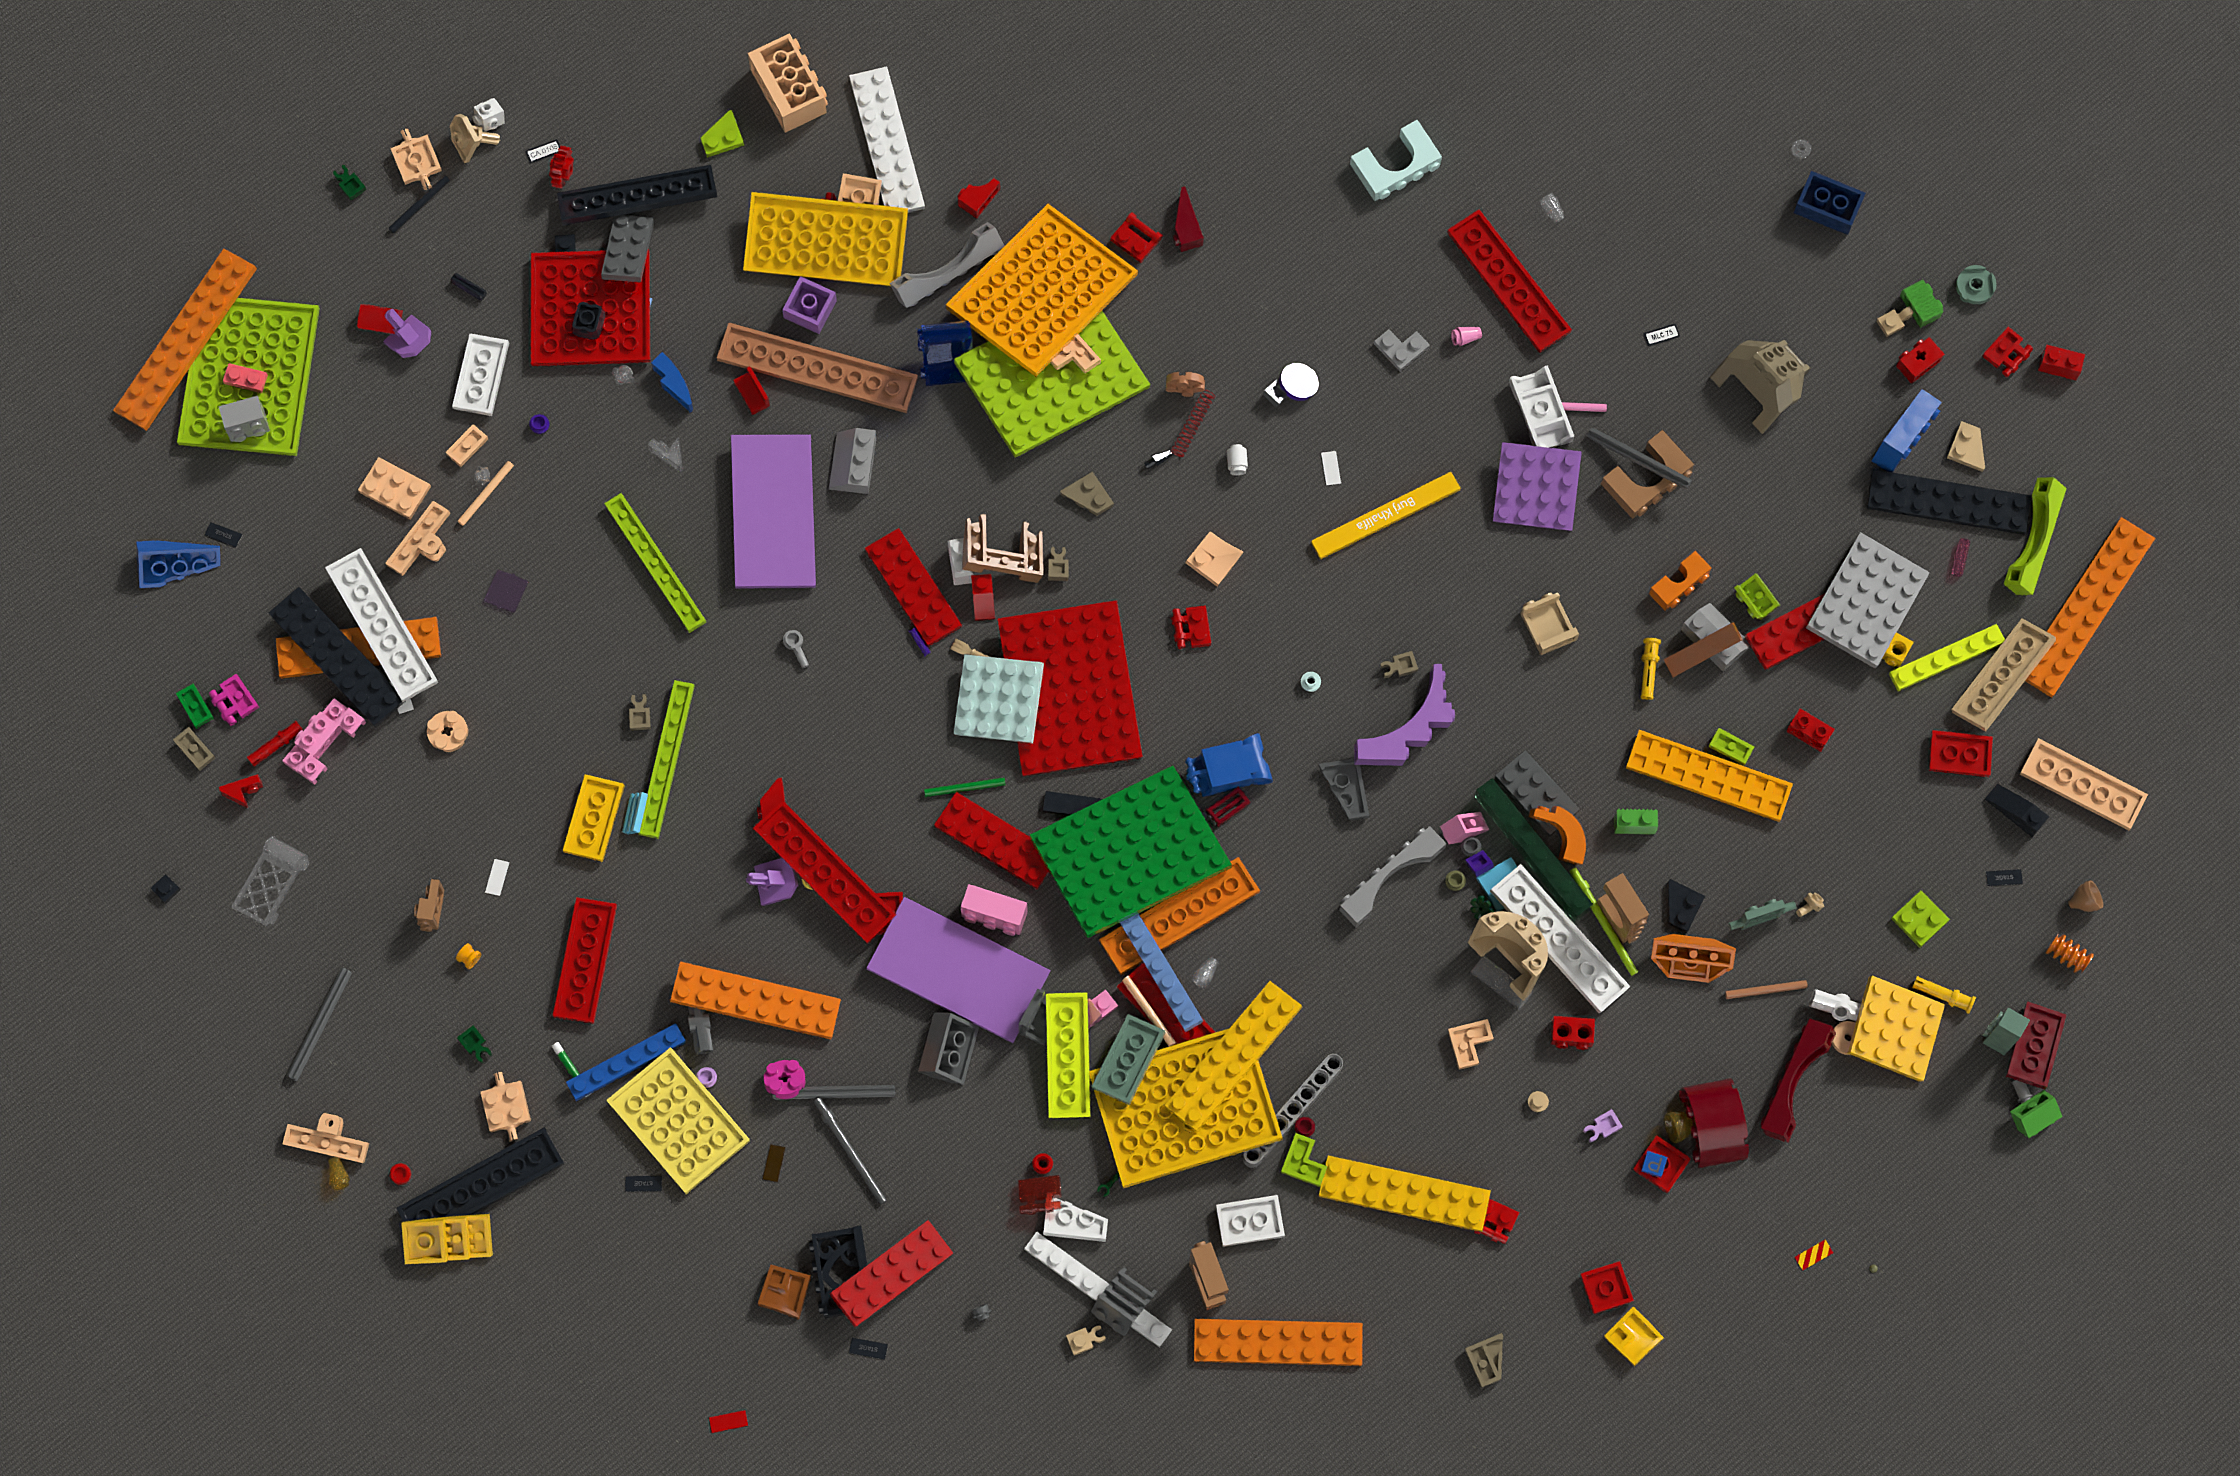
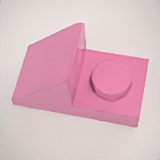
M1106 990L1094 999H1088V1029L1118 1008L1117 1003Z

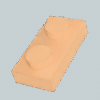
M472 425L446 451V455L462 467L488 440V436L475 425Z

